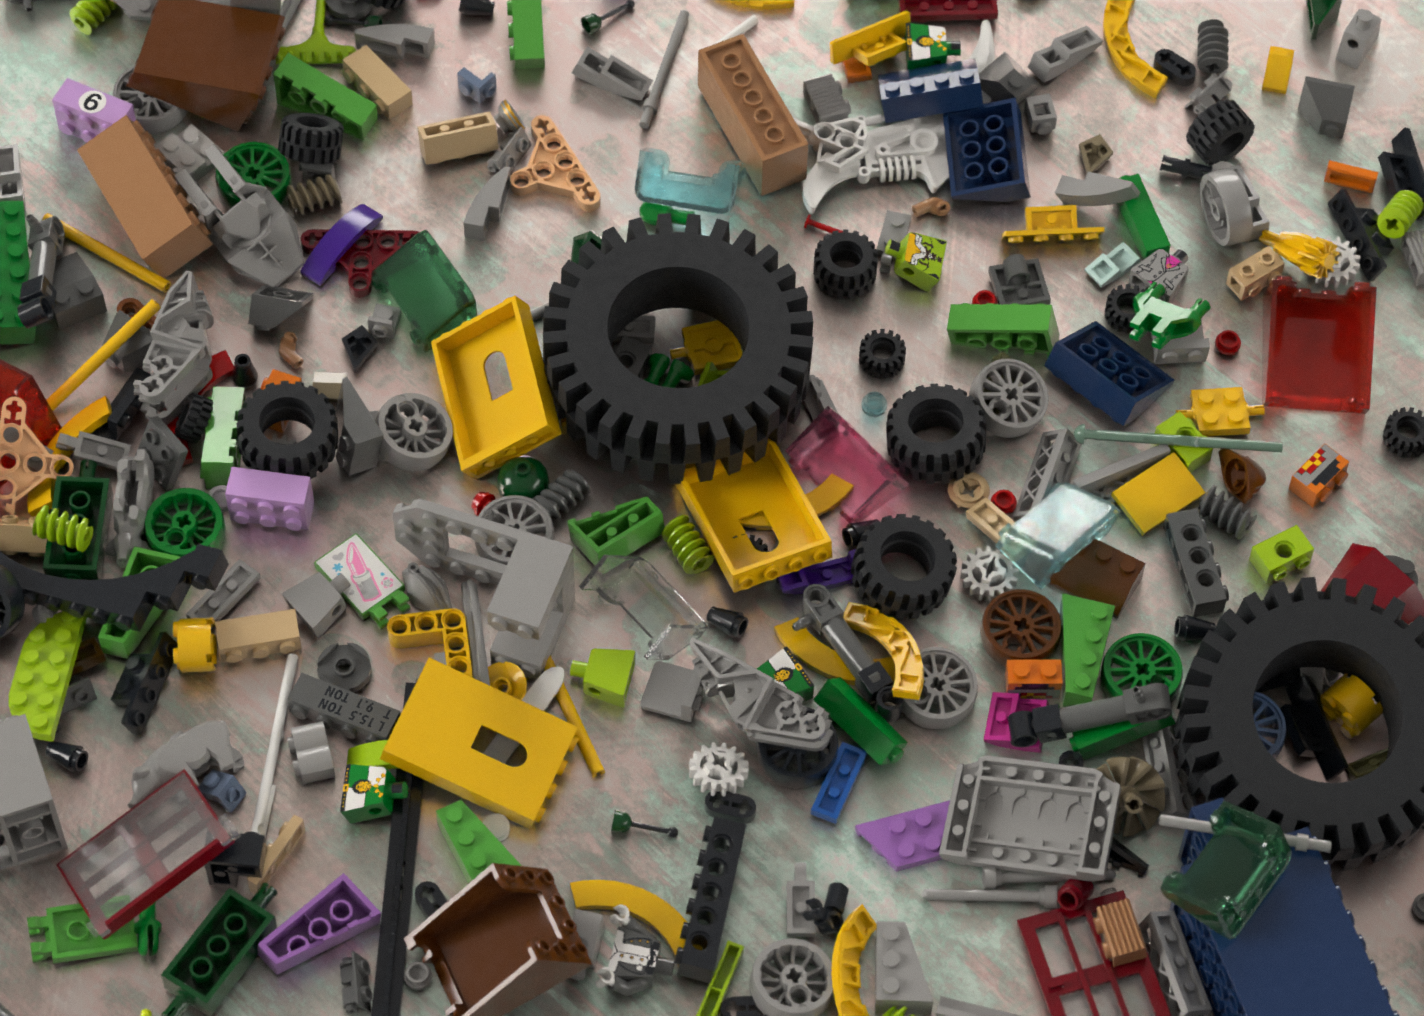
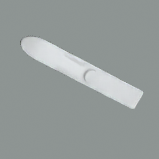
M551 667L544 671L531 686L522 701L545 711L563 684L565 677L564 669L561 667ZM497 733L483 754L506 764L520 743Z

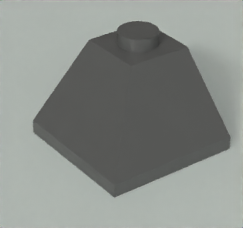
M1006 52L979 73L981 89L994 101L1016 98L1017 103L1020 104L1040 86V83Z
M1306 76L1298 111L1318 134L1343 139L1355 86Z
M263 285L251 296L248 324L256 325L258 330L269 331L313 299L314 293Z
M119 310L114 317L102 346L131 317ZM142 326L106 362L114 368L117 366L124 372L134 371L136 368L143 370V360L153 340L150 330Z

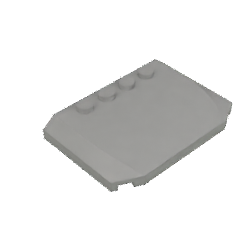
M983 756L978 758V761L967 765L963 763L958 764L939 855L942 859L960 865L995 867V869L1091 882L1104 880L1122 790L1121 785L1117 782H1112L1103 773L1094 768L995 756Z

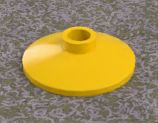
M497 662L488 666L490 686L500 691L507 688L504 693L522 701L527 689V680L524 672L511 662Z

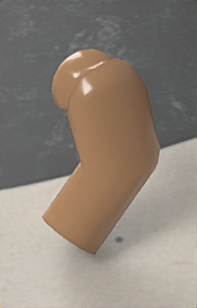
M930 197L913 205L912 211L916 217L926 213L945 216L950 211V204L940 198Z
M289 331L284 333L280 340L279 355L294 369H298L302 366L304 360L295 353L296 334Z

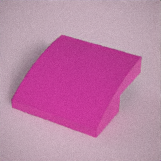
M992 692L984 742L1014 750L1041 753L1043 743H1040L1039 739L1036 744L1028 747H1015L1011 744L1008 716L1017 711L1032 712L1034 708L1049 706L1048 700L1021 699L1019 693Z

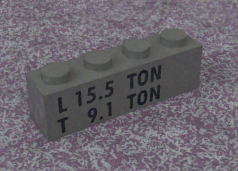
M301 673L287 699L289 712L299 719L307 718L314 722L323 721L325 729H335L347 738H358L366 743L388 740L401 715L397 709Z

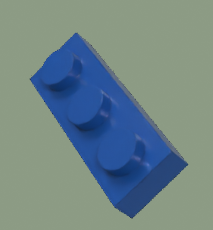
M845 742L841 743L836 761L828 771L811 808V815L834 824L837 823L866 760L867 752Z

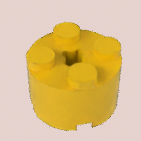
M213 617L182 618L179 621H173V636L177 638L178 648H173L174 664H177V670H181L182 673L213 672L216 670L213 664H217L216 634H211V627H215Z
M1348 673L1341 676L1320 696L1323 705L1322 709L1327 720L1332 721L1334 719L1340 725L1341 732L1349 739L1360 735L1383 713L1381 703L1375 704L1372 700V697L1375 695L1373 691L1358 677L1352 675L1348 678Z

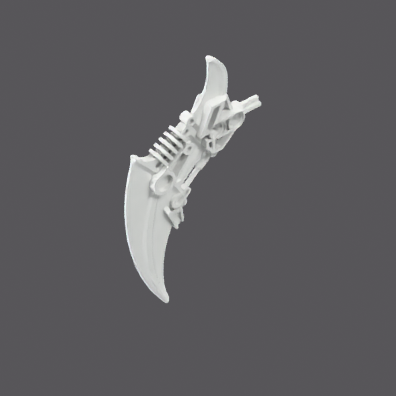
M984 20L981 23L978 43L969 58H975L978 73L995 60L993 34L988 20ZM981 89L983 104L990 103L991 97ZM878 114L866 118L863 115H859L856 118L852 117L830 123L819 122L814 126L793 118L803 136L808 139V144L812 145V149L818 153L816 164L809 172L803 186V202L811 214L815 212L821 199L832 187L850 178L857 177L860 183L866 184L871 177H879L880 183L885 182L886 178L887 182H892L893 176L895 181H900L901 175L903 180H908L909 176L911 180L919 177L927 183L932 193H936L949 179L943 114L908 119L907 121L875 128L868 132L866 127L885 121L884 115Z

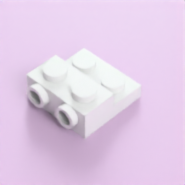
M192 124L177 136L171 133L155 146L156 149H160L167 159L164 163L167 167H171L175 174L185 168L196 181L215 168L214 164L204 153L205 150L214 144L223 155L226 153Z

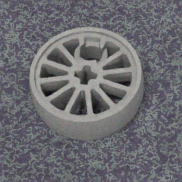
M135 66L130 67L119 76L114 85L113 96L133 104L136 120L142 125L145 132L148 131L151 135L167 132L176 127L185 117L186 110L126 86ZM162 108H165L169 111L163 113Z
M1225 168L1204 175L1200 183L1201 204L1205 220L1214 239L1222 246L1237 244L1249 239L1253 229L1252 211L1246 189L1238 174L1233 169Z
M999 359L985 366L973 380L969 391V396H973L984 411L986 430L1004 438L1019 437L1033 430L1044 417L1048 407V390L1042 377L1030 365L1015 359ZM989 377H991V379L994 381V383L991 382V381H989V380H987V379H988ZM1019 381H1020L1021 383H1023L1024 385L1021 386V387H1019V386H1018ZM982 387L986 388L991 392H983ZM984 400H991V401L989 402L988 405H986V403H985ZM997 408L1001 415H996L992 409ZM1017 414L1022 419V423L1018 422ZM1009 416L1010 422L1004 421Z
M416 393L396 395L381 407L375 419V422L384 434L380 455L393 466L403 470L423 471L432 468L446 455L452 441L453 426L448 413L438 402L425 395ZM424 415V416H426L427 418H429L430 420H428V421L426 422V421L422 418V416ZM434 425H435V426L437 427V429H438V430H427V429H429L430 427H432V426H434ZM432 438H440L441 442L434 440Z
M510 495L498 498L485 506L478 516L532 534L544 532L545 538L554 540V526L549 513L540 503L525 496ZM513 514H518L517 519L513 518ZM475 541L480 557L507 565L510 559L507 556L510 551L503 550L502 554L499 555L495 553L500 549L496 545L491 544L487 546L486 543Z
M929 647L919 650L924 668L922 694L925 698L923 700L921 698L919 700L904 698L902 712L913 723L927 729L941 730L953 727L969 715L975 704L978 693L975 671L962 655L951 649ZM925 664L931 666L932 673L924 666ZM936 664L943 665L940 673L937 672ZM947 668H951L954 670L948 675H945ZM957 676H959L960 678L963 679V680H954V681H951V680H953V679H954L955 677H957ZM965 687H966V692H967V693H964V692H962V691H959V690H957V689H955V688H965ZM952 697L964 701V704L959 706ZM944 701L953 710L952 712L945 713L943 705ZM932 704L938 705L939 714L929 712Z
M782 939L773 942L763 949L754 961L750 975L752 998L758 1009L767 1016H820L829 1006L834 994L832 987V963L824 951L808 941ZM789 956L790 965L786 966L781 957ZM795 957L805 959L801 966L795 964ZM773 960L780 971L767 963ZM809 963H812L817 968L808 973L805 971ZM761 971L773 978L761 977ZM818 976H822V977H823V980H824V982H821V981H809V980L814 979V978H816V977H818ZM763 986L774 988L766 991L765 987ZM812 990H821L823 993L820 996ZM778 994H781L778 1000H774L771 998ZM792 998H803L805 1002L798 1004Z

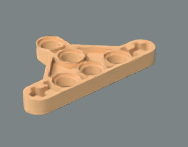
M539 115L533 118L531 121V133L536 140V144L527 167L517 170L511 175V191L516 195L523 196L536 190L574 198L583 211L593 212L597 210L601 203L600 192L552 119L546 115ZM538 126H542L543 128H546V130H547V135H546V136H545V132L543 131V129H542V128H538ZM550 142H558L561 146L557 149H550L547 145ZM567 159L572 162V165L562 167L559 165V162ZM546 169L550 174L546 177H541L537 172ZM580 177L584 182L581 185H574L571 183V180ZM519 179H525L528 181V184L519 187L515 185V182ZM586 191L587 196H588L590 199H594V201H591V202H590V200H588V199L585 200V193H584V192Z
M16 396L4 401L0 420V481L9 480L13 484V491L9 495L0 493V498H12V504L6 503L5 508L7 512H10V515H15L16 501L44 479L70 476L74 470V463L68 456L50 454L25 423L26 404L24 400ZM13 401H18L17 405L22 407V411L16 413L15 419H21V425L4 423L5 418L11 419V411L7 410V405H12ZM14 427L18 430L19 438L17 441L8 442L5 440L4 431L6 428ZM6 453H10L16 458V464L11 469L4 468L1 464V457ZM36 456L42 460L43 467L40 471L33 472L28 468L27 462L31 457ZM61 459L66 460L70 467L69 471L64 475H60L54 470L55 462Z

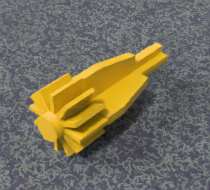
M1263 230L1262 236L1259 237V242L1272 247L1273 251L1299 267L1301 271L1316 278H1327L1328 271L1334 272L1332 268L1334 263L1338 264V261L1335 260V257L1340 255L1339 252L1335 251L1338 246L1323 238L1316 236V239L1303 233L1284 231L1279 235L1268 230Z

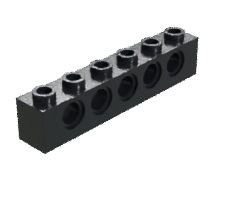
M714 816L712 825H706L702 841L707 842L705 850L700 849L697 866H701L700 874L695 873L691 890H695L696 893L694 898L689 897L685 913L690 915L689 923H683L680 939L685 941L683 948H677L674 963L679 964L677 975L707 983L711 981L747 824ZM715 848H722L725 852H719ZM709 872H717L720 876H713ZM704 896H711L714 898V901H709ZM698 920L707 921L709 925H702ZM692 945H700L704 950H697Z

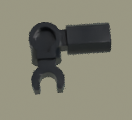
M839 882L831 883L828 887L824 908L821 901L817 898L806 900V904L811 907L812 911L803 912L802 916L807 921H814L819 932L823 935L839 932L844 923L841 915L844 913L849 888Z

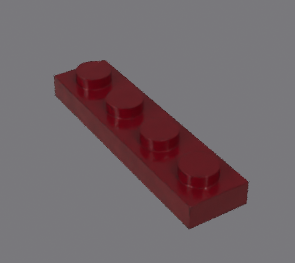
M899 0L900 13L903 11L910 12V22L998 19L997 0Z

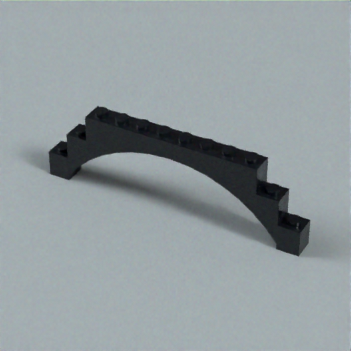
M198 544L192 552L149 571L113 579L80 580L40 573L13 561L0 552V564L6 567L18 580L23 590L26 604H38L54 612L60 610L68 612L76 618H82L83 616L99 624L109 623L116 625L124 631L131 629L138 632L141 631L153 606L161 610L170 609L178 611L191 585L200 590L206 588L216 591L229 565L222 550Z

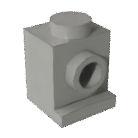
M1043 94L1026 97L1024 114L1027 117L1031 133L1038 132L1040 135L1050 133L1052 129H1055L1057 121L1051 95Z

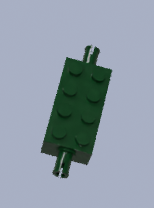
M87 460L80 462L79 477H56L52 510L54 508L59 509L58 517H61L62 513L67 511L69 512L68 520H71L72 516L76 514L79 517V524L84 517L88 518V527L93 526L91 542L84 552H80L77 550V547L71 549L67 544L62 546L57 541L50 542L47 539L43 571L46 575L80 580H100L102 578L113 490L110 478H95L97 463L93 460H89L88 466H86Z
M264 882L251 900L228 888L161 974L164 988L176 995L166 1010L162 1012V1016H183L190 1006L195 1007L207 1016H212L258 956V944L277 929L275 916L265 910L272 899L278 894L274 887L270 886L268 889L269 884Z

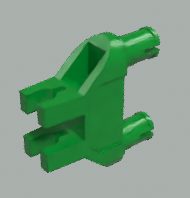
M1153 282L1145 292L1138 293L1133 298L1135 316L1130 321V327L1134 328V330L1130 333L1129 338L1139 342L1148 332H1152V335L1157 336L1152 341V347L1161 350L1171 339L1185 337L1194 333L1201 326V318L1210 310V303L1207 300L1202 302V298H1198L1192 307L1182 308L1159 299L1165 294L1164 286Z

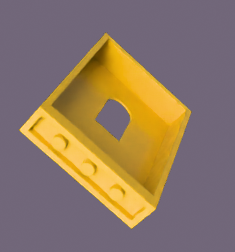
M515 295L506 298L502 303L483 311L482 314L463 322L460 326L443 333L440 337L431 341L447 413L453 426V438L462 472L477 480L503 466L508 460L520 457L562 434L551 389L547 383L544 362L529 304ZM501 352L505 356L513 390L492 400L485 363L491 354Z
M768 438L766 454L763 458L754 463L744 452L741 470L731 475H728L720 459H718L715 463L713 479L699 482L695 464H686L683 481H681V484L675 485L734 593L833 558L832 540L777 444ZM722 492L729 495L718 499ZM763 512L779 540L777 548L770 552L756 550L739 520Z
M429 657L383 749L380 759L531 829L534 821L540 823L546 810L545 807L541 806L544 799H551L557 784L553 783L556 774L562 776L568 761L563 759L566 752L572 753L579 738L574 735L578 727ZM481 725L523 745L527 752L526 761L520 766L511 767L472 749L471 746Z

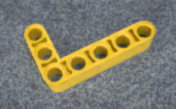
M450 608L400 614L389 619L387 623L388 638L393 647L404 649L444 644L446 665L455 670L464 671V674L473 678L466 621L461 610ZM458 624L456 627H450L449 625ZM424 627L432 628L430 630H422ZM398 630H404V631H405L404 633H401V634L395 633V632L398 631ZM454 647L462 648L458 651L451 650Z

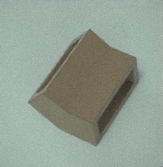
M314 372L312 386L318 389V394L324 393L329 398V402L337 403L342 379L347 377V373Z

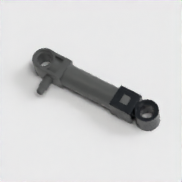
M32 214L26 217L30 226L28 246L32 250L28 281L23 282L21 285L19 299L23 304L18 305V316L22 324L28 329L52 320L54 317L53 308L55 307L57 291L52 284L56 256L62 254L65 239L63 225L56 216L40 222Z
M820 584L809 585L803 593L802 611L805 616L793 623L792 628L794 631H798L812 625L820 636L824 635L856 679L855 686L868 704L876 703L875 711L887 722L898 720L902 714L904 698L893 697L892 678L879 661L875 663L843 618V610L832 597L829 590ZM813 600H818V601H820L821 603H819V604H814V603H812L811 601H813ZM886 702H891V703H893V704H895V705H894V706H886L884 703H886Z
M1153 683L1123 690V695L1062 708H1060L1059 704L1034 708L1032 712H1014L1008 716L1011 744L1015 747H1028L1036 744L1038 739L1040 743L1067 738V733L1125 721H1130L1131 725L1165 719L1172 714L1169 689L1166 684Z

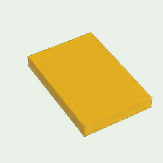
M1173 452L1114 490L1111 496L1139 533L1144 536L1165 522L1166 514L1182 511L1203 497L1206 492L1176 453Z

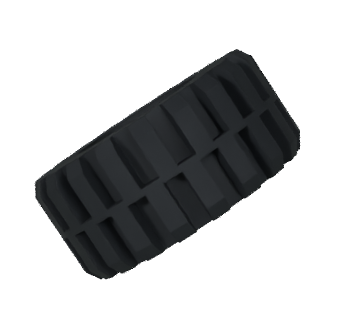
M281 381V384L274 385L273 382L265 385L266 389L264 390L259 388L252 393L253 398L248 397L243 402V408L238 412V422L236 423L238 449L245 465L254 470L308 476L310 479L317 477V471L321 473L327 469L328 462L333 461L336 455L335 450L338 449V420L333 404L329 403V398L324 393L318 394L317 388L311 385L307 388L304 386V383L297 381L295 384H289V381ZM286 420L300 422L312 431L304 440L289 445L275 443L264 435V432L271 425Z
M937 383L930 384V387L918 386L913 392L909 390L902 395V399L898 398L893 403V408L889 410L887 415L888 455L891 457V462L894 466L900 468L901 473L907 477L911 475L912 479L918 482L925 480L927 484H935V482L946 484L950 483L951 479L957 481L964 477V473L970 474L976 469V465L980 464L983 459V453L986 450V418L984 417V411L973 396H967V392L960 388L958 390L953 389L952 385L945 384V387L938 386ZM929 426H945L958 433L953 438L942 442L925 441L915 435L919 430Z
M897 514L896 518L888 515L882 517L881 523L880 521L872 523L869 529L865 530L862 534L851 565L852 582L855 588L859 587L857 593L862 600L867 599L868 606L878 608L887 617L888 614L895 615V619L903 620L904 616H909V619H917L920 613L923 616L932 613L934 608H938L943 603L957 570L955 566L957 556L955 552H952L954 546L951 540H945L946 533L941 528L938 530L934 528V523L927 520L924 522L916 515H912V518L906 517V514ZM890 553L908 554L922 564L927 576L915 581L899 579L887 571L881 557Z

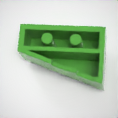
M647 496L617 505L615 510L605 513L593 512L591 513L592 517L578 521L575 518L567 520L571 541L600 572L662 534L665 528L663 512Z

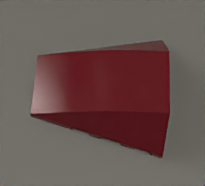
M1352 543L1321 589V591H1325L1333 577L1347 579L1346 595L1356 597L1363 585L1367 584L1378 588L1373 604L1383 609L1387 607L1394 596L1406 603L1401 619L1408 625L1419 615L1424 617V599L1415 582L1375 547Z

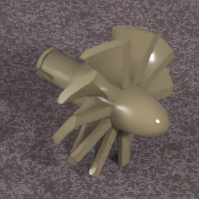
M1135 756L1107 759V763L1098 767L1097 770L1112 782L1119 783L1122 789L1113 834H1119L1124 811L1127 812L1123 837L1132 836L1143 830L1136 815L1137 813H1139L1146 830L1150 829L1157 820L1160 811L1163 812L1165 808V784L1161 776L1153 766Z

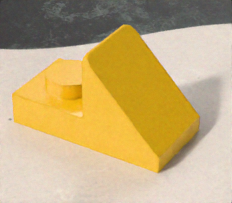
M1270 45L1261 90L1286 94L1295 50Z

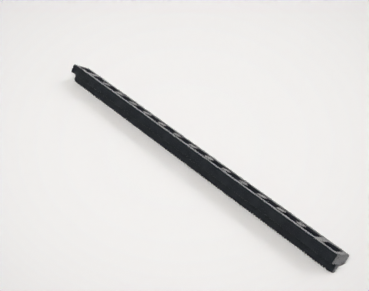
M406 682L403 709L416 683ZM400 768L396 772V782H406L408 795L407 798L394 799L371 1016H401L404 971L407 958V946L404 938L409 934L424 780ZM403 865H405L404 876H402ZM402 890V899L400 901V892Z

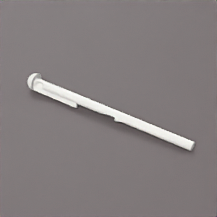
M292 653L288 654L251 828L252 832L265 836L276 785H272L280 742L283 741L284 737L283 729L288 710L287 699L292 691L298 662V655Z

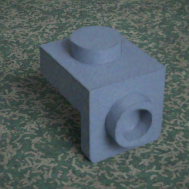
M465 67L457 73L459 90L464 95L472 97L478 103L491 97L496 91V75L492 72L483 80Z
M213 769L205 776L203 782L198 787L206 799L219 802L230 813L234 811L246 795L245 789L234 775Z

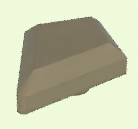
M1101 134L1079 143L1086 175L1088 171L1094 173L1113 155L1112 149Z

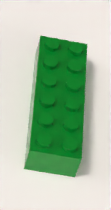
M0 201V345L34 344L36 326L29 329L26 328L18 316V305L23 304L19 299L21 285L23 282L28 281L30 269L23 201Z

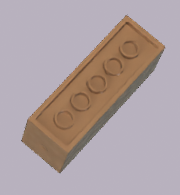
M744 34L698 50V88L760 195L763 196L806 180L808 142Z
M125 115L81 146L77 151L142 260L161 277L166 278L213 245L208 236L211 234V231L206 228L203 221L200 222L198 218L200 215L199 211L193 203L189 204L186 199L189 197L188 193L182 185H178L175 181L177 180L175 178L176 174L171 167H167L164 163L167 159L160 149L155 148L154 144L156 141L148 131L145 132L137 120L133 122Z

